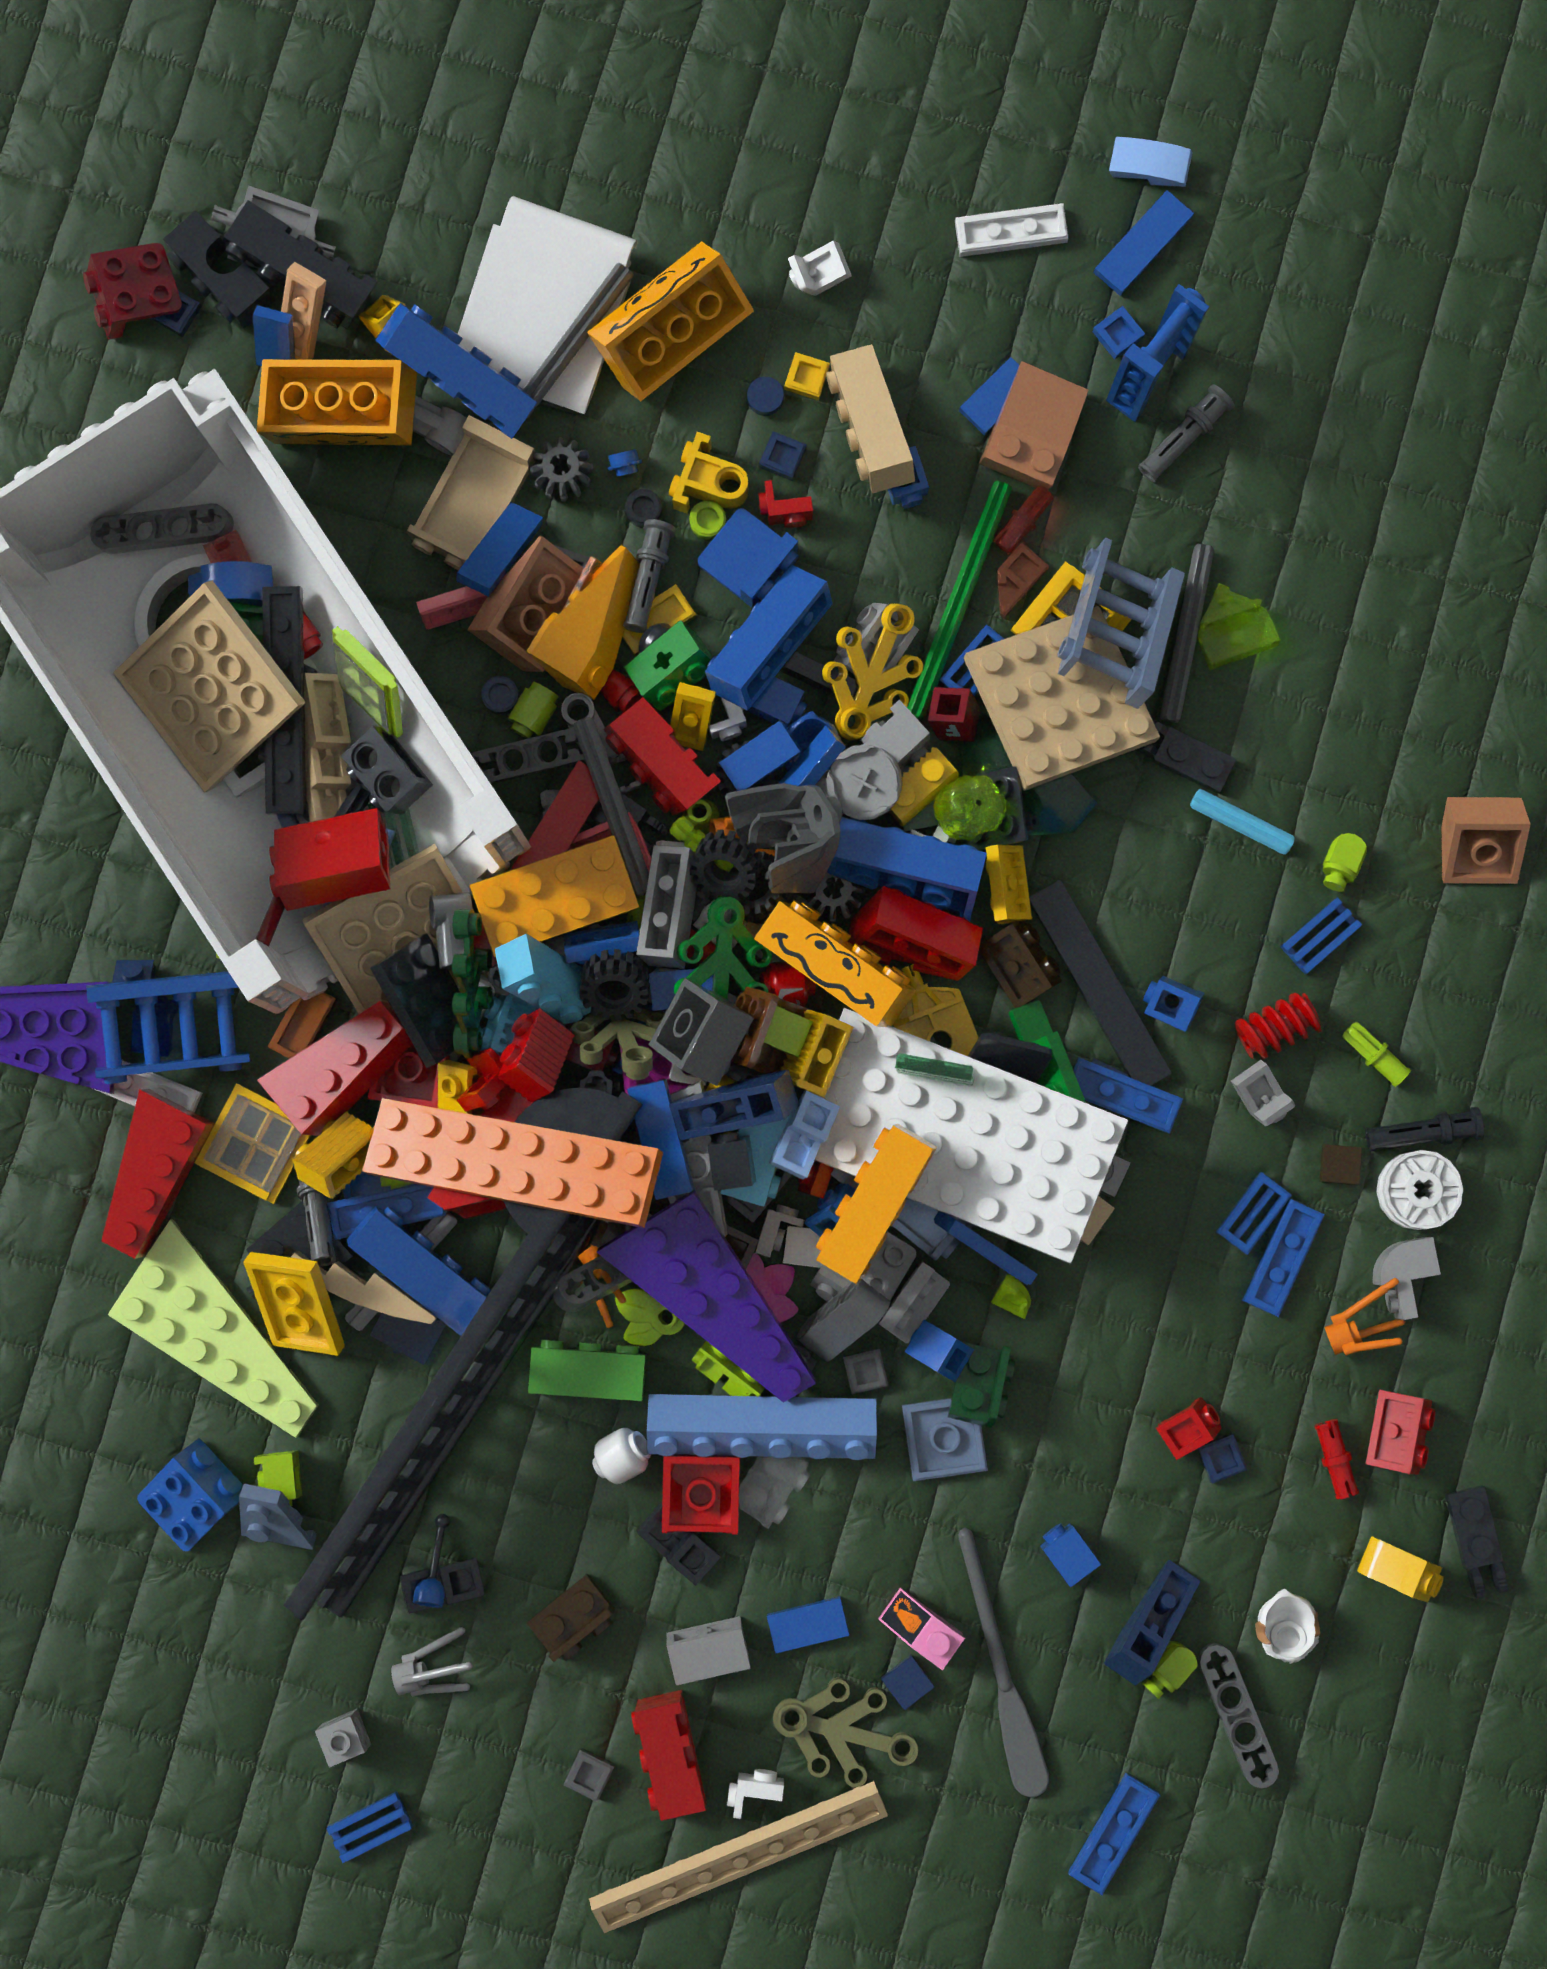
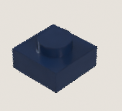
M117 960L112 983L155 979L156 966L154 960Z

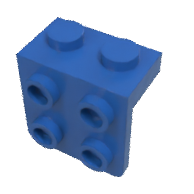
M740 508L735 511L698 557V565L753 608L759 599L762 601L776 584L774 581L782 571L785 572L791 564L794 565L798 560V540L787 532L783 537H780L746 509Z
M198 1438L169 1461L140 1492L137 1500L180 1549L189 1551L223 1516L240 1503L239 1496L243 1484L213 1451Z

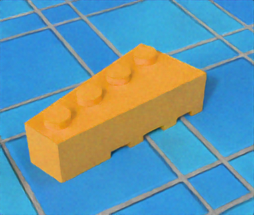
M898 1123L893 1125L891 1130L886 1127L883 1128L873 1148L879 1151L872 1163L865 1161L854 1178V1181L859 1184L852 1197L847 1194L844 1196L835 1211V1215L839 1216L840 1219L833 1230L825 1229L815 1247L821 1250L816 1261L855 1284L868 1273L872 1265L869 1261L873 1260L878 1251H880L888 1237V1228L892 1227L907 1202L906 1197L916 1187L937 1149V1146Z

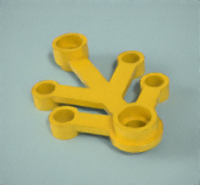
M894 603L884 609L881 616L884 628L869 664H867L861 646L862 635L858 629L843 627L837 633V643L841 648L846 649L859 686L853 699L846 682L848 675L846 666L835 661H830L824 665L822 669L823 679L832 684L840 707L835 717V728L844 739H861L871 727L872 721L892 713L890 708L893 706L892 699L895 695L898 694L900 701L906 707L908 706L909 698L907 694L897 689L887 691L883 701L868 706L873 693L905 678H916L922 673L923 663L921 659L912 655L903 656L899 660L898 665L883 671L897 635L905 634L913 627L914 613L906 605ZM894 612H897L898 621L892 625L891 616ZM849 632H852L853 641L847 645L845 637ZM912 660L914 662V669L908 673L906 666ZM834 667H838L839 675L833 680L831 678V670ZM851 715H854L855 724L849 728L847 725L848 719Z

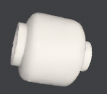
M629 1428L618 1429L596 1443L593 1467L601 1478H606L614 1484L624 1483L646 1470L648 1459L651 1454H647V1440L638 1431H633Z

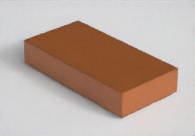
M323 992L308 1000L299 998L290 1004L268 1048L290 1059L315 1043L338 999Z

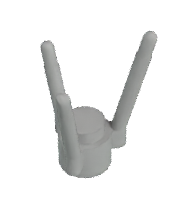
M458 1628L416 1652L402 1655V1663L393 1665L391 1668L392 1680L397 1694L404 1695L410 1693L414 1697L429 1693L470 1690V1685L467 1683L426 1684H429V1679L470 1670L473 1667L471 1662L427 1671L423 1661L417 1662V1660L465 1634V1628Z

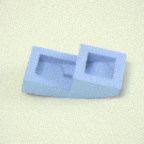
M1116 137L1109 172L1112 177L1148 179L1150 185L1186 187L1192 150L1159 141Z
M807 1090L798 1101L799 1106L792 1112L769 1161V1164L800 1179L808 1177L821 1143L826 1142L840 1106Z

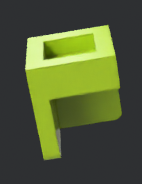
M776 1006L764 1043L771 1045L772 1048L799 1057L813 1022Z

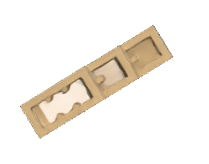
M304 673V700L306 702L304 704L305 777L310 822L334 817L347 797L346 789L351 785L350 775L346 770L348 764L341 757L346 748L351 744L343 691L338 674Z
M300 1251L295 1252L291 1256V1258L311 1260ZM339 1261L335 1262L328 1272L319 1267L327 1291L354 1304L393 1317L432 1324L437 1319L434 1314L379 1271L375 1272L367 1282Z

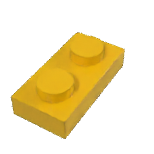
M682 682L679 683L670 726L674 730V737L682 746L700 751L704 750L716 694L715 691Z

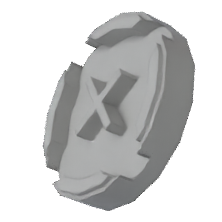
M872 745L852 746L841 752L831 765L826 778L829 797L833 796L838 799L842 813L858 820L875 819L889 812L899 800L903 786L901 770L895 759L884 749Z

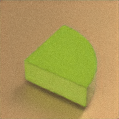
M1007 1273L991 1302L1025 1319L1031 1305V1298L1025 1286Z

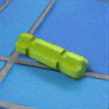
M680 817L672 824L670 833L677 840H684V846L691 848L695 853L701 839H705L706 835L699 829L694 830L695 825L686 817ZM714 860L719 868L728 872L734 866L725 860Z

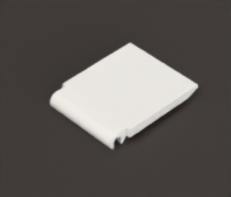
M512 196L506 207L501 226L493 224L458 331V335L463 338L460 345L469 351L474 346L492 358L489 364L498 372L503 367L507 368L521 379L518 386L524 389L617 263H621L627 268L630 267L631 252L633 248L637 247V240ZM630 282L603 319L624 303ZM590 336L544 396L543 400L582 414L586 413L605 360Z

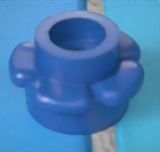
M637 449L609 455L611 467H607L608 471L615 470L617 477L638 472L637 465L642 463V459L639 460Z

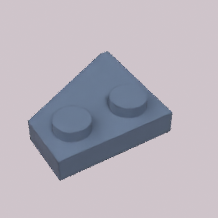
M243 1484L239 1496L242 1536H247L256 1542L271 1541L313 1550L316 1533L313 1530H303L300 1526L303 1517L296 1509L290 1506L289 1500L281 1491Z

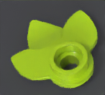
M636 1288L623 1291L622 1293L626 1298L625 1303H620L615 1297L619 1312L626 1320L630 1321L623 1337L630 1344L639 1346L652 1345L662 1335L676 1334L685 1326V1323L673 1313L672 1322H664L662 1312L668 1309L643 1289Z

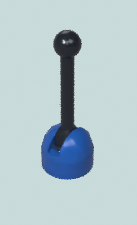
M439 1514L435 1518L437 1533L429 1578L417 1584L413 1596L414 1604L433 1608L443 1607L445 1591L441 1582L436 1579L444 1531L450 1524V1519L446 1514Z

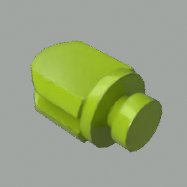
M1346 833L1339 835L1331 843L1323 862L1322 871L1326 874L1323 881L1324 886L1334 891L1343 892L1347 883L1354 882L1367 853V846L1362 838L1356 834Z
M1169 1641L1153 1674H1151L1153 1677L1150 1680L1146 1678L1142 1685L1157 1699H1160L1164 1694L1161 1691L1164 1687L1173 1693L1175 1689L1178 1690L1197 1668L1198 1664L1195 1655L1181 1643Z

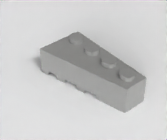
M899 699L890 708L894 715L886 723L884 721L875 722L865 732L866 734L861 741L864 743L863 745H872L884 749L895 759L900 770H902L907 764L914 767L915 762H920V757H926V752H929L926 748L930 746V733ZM827 770L816 783V786H820L826 797H829L826 781ZM842 813L843 818L849 817L846 814Z

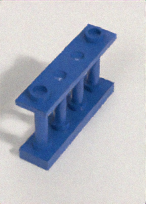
M1178 284L1173 291L1152 341L1147 347H1141V349L1133 343L1124 354L1106 401L1134 422L1144 411L1163 365L1174 353L1183 360L1188 354L1209 308L1199 292L1192 288L1185 289Z
M226 971L86 985L88 1003L96 1002V1008L101 1009L106 1066L95 1068L96 1078H104V1084L127 1082V1075L217 1065H219V1071L242 1069V1063L250 1062L247 1051L236 1052L231 995H234V988L239 987L230 973ZM211 991L212 997H216L221 1054L198 1055L193 999H196V992ZM173 994V1000L178 1001L183 1058L160 1061L154 1003L158 1002V996ZM135 998V1005H139L145 1062L122 1065L116 1007L120 1006L119 1000Z

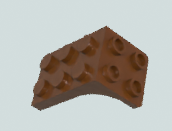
M746 986L744 993L738 996L735 1005L754 1019L750 1024L749 1033L743 1037L744 1040L740 1043L731 1062L764 1074L781 1071L780 1067L785 1066L783 1060L788 1059L786 1053L764 1043L776 1006L801 1017H805L804 1011L810 1009L778 998L775 994Z

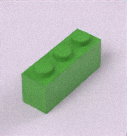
M541 1340V1346L531 1348L528 1393L642 1401L644 1399L647 1354L639 1353V1346L616 1345V1352L601 1351L600 1343L579 1342L578 1349L563 1348L564 1341Z

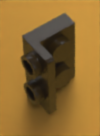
M1025 920L1010 924L979 946L980 953L1015 1008L1025 1005L1062 982L1059 976L1060 969L1058 964L1050 955L1045 954L1039 944L1040 936L1031 924H1026Z
M585 1574L527 1622V1625L549 1651V1658L553 1662L560 1657L567 1661L583 1647L579 1641L590 1632L594 1637L598 1636L613 1623L609 1617L614 1613L615 1608L590 1576Z

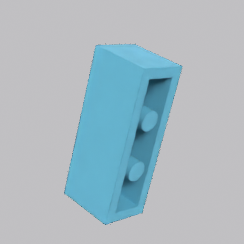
M524 934L495 948L502 989L537 1009L541 1008L551 1017L564 1024L577 1022L584 1015L591 1012V1007L586 1009L583 1006V999L580 1000V983L583 967L574 962L567 963L566 957L528 934Z
M791 1114L785 1120L739 1129L740 1137L750 1135L756 1182L753 1186L721 1190L720 1194L763 1207L768 1197L776 1198L781 1177L775 1175L777 1167L769 1164V1161Z

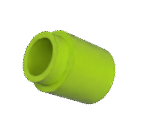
M532 682L530 688L524 689L508 716V720L513 723L510 729L526 739L531 738L532 735L540 736L557 708L555 702L558 699V695L541 684Z

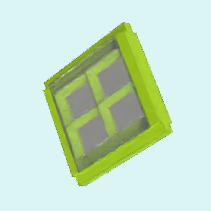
M337 626L332 630L339 685L389 736L393 734L396 738L403 735L396 678L346 629L342 631Z

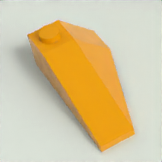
M620 545L592 573L591 583L582 592L575 590L568 597L570 604L560 614L553 612L545 620L526 651L562 687L576 693H583L593 700L605 685L608 676L614 668L625 629L623 624L626 620L640 565L637 559L624 546Z

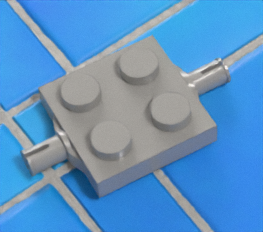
M249 185L244 202L236 213L217 205L214 206L211 221L231 226L247 200L289 225L292 229L290 233L292 237L297 238L298 235H302L313 240L324 251L323 256L327 259L334 255L336 246L315 240V224L319 213L318 209ZM247 260L245 261L247 265L257 268Z

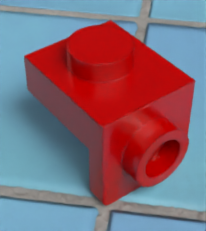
M772 480L764 481L765 492L758 493L761 515L768 514L769 525L784 524L787 528H795L806 525V521L813 520L811 496L774 501Z
M492 1048L476 1052L473 1058L467 1059L472 1067H476L479 1078L457 1099V1102L465 1112L480 1107L482 1110L492 1107L500 1100L501 1095L499 1092L507 1085L504 1084V1080L498 1079L503 1063L500 1062V1055Z

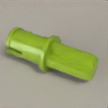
M1359 1022L1351 1024L1343 1033V1039L1366 1059L1365 1064L1367 1066L1372 1065L1394 1087L1398 1086L1411 1072L1408 1067L1387 1049L1388 1044L1386 1042L1382 1044Z

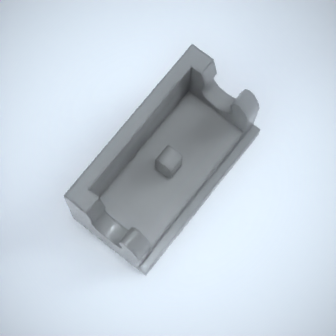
M740 1616L666 1633L667 1650L676 1685L751 1669Z

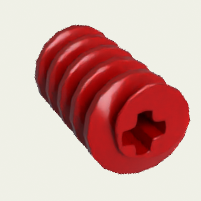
M1302 992V997L1298 993L1290 994L1289 1004L1283 999L1277 1000L1275 1010L1268 1005L1263 1007L1262 1017L1256 1012L1250 1013L1249 1023L1241 1018L1235 1022L1239 1039L1252 1060L1254 1059V1052H1257L1263 1059L1268 1058L1267 1046L1269 1045L1277 1053L1281 1052V1039H1284L1290 1046L1295 1045L1293 1034L1296 1032L1304 1040L1308 1039V1026H1311L1317 1033L1322 1031L1316 1009L1305 993Z

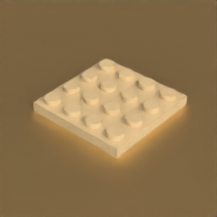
M213 580L203 583L113 672L204 792L217 786L306 703Z
M1094 607L1091 618L1107 624L1100 607ZM1074 615L967 652L964 656V661L1012 766L1017 767L1024 791L1149 745L1160 738L1145 703L1139 709L1125 704L1129 689L1125 687V682L1079 662H1076L1065 676L1058 674L1062 659L1058 658L1057 654L1061 643L1069 634ZM1090 633L1086 634L1083 648L1127 667L1117 645Z
M435 844L390 869V890L333 901L302 919L306 929L359 1014L379 1001L389 1002L370 969L372 966L425 933H428L438 951L436 929L432 928L430 922L429 898L431 895L458 894L463 892ZM449 970L455 983H457L456 977H454L453 971ZM482 971L481 975L488 978L489 971Z

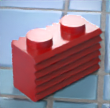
M541 1008L528 1015L522 1014L512 1026V1032L515 1034L512 1043L504 1049L500 1056V1062L503 1065L498 1079L504 1080V1084L510 1085V1088L515 1089L516 1093H521V1096L527 1098V1101L530 1102L551 1093L555 1089L554 1085L557 1083L558 1074L561 1072V1067L564 1065L563 1062L566 1060L565 1056L570 1048L569 1045L573 1042L572 1039L575 1036Z

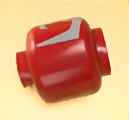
M786 961L772 962L767 966L766 972L760 973L759 982L765 984L769 993L777 995L778 998L805 1007L809 996L815 995V982Z

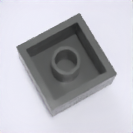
M684 978L649 1046L681 1070L718 1086L722 1076L728 1072L731 1060L740 1043L744 1040L743 1037L749 1033L750 1024L754 1018L720 994Z

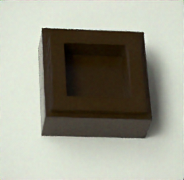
M1322 1144L1319 1182L1359 1185L1362 1147Z

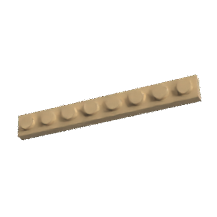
M870 1782L827 1801H822L798 1813L786 1816L769 1825L749 1831L735 1839L713 1846L701 1853L679 1860L655 1872L643 1875L621 1886L606 1890L604 1893L589 1898L591 1910L603 1932H609L888 1816L885 1805L875 1782Z

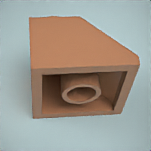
M1447 797L1441 827L1443 883L1518 884L1531 825L1522 798Z

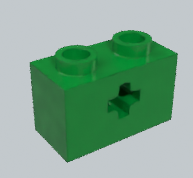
M680 620L625 665L624 668L642 697L661 712L675 702L676 691L680 682L694 685L706 676L705 670L713 657L701 638Z

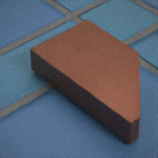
M1023 543L1014 550L997 570L1000 616L1003 619L1049 569V565Z

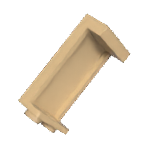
M470 415L462 427L465 435L449 461L415 526L410 524L407 529L410 539L413 540V547L428 555H431L434 551L446 557L444 562L456 570H459L510 502H514L530 473V468L535 463L533 458L535 450L533 447L515 438L511 439L503 432Z

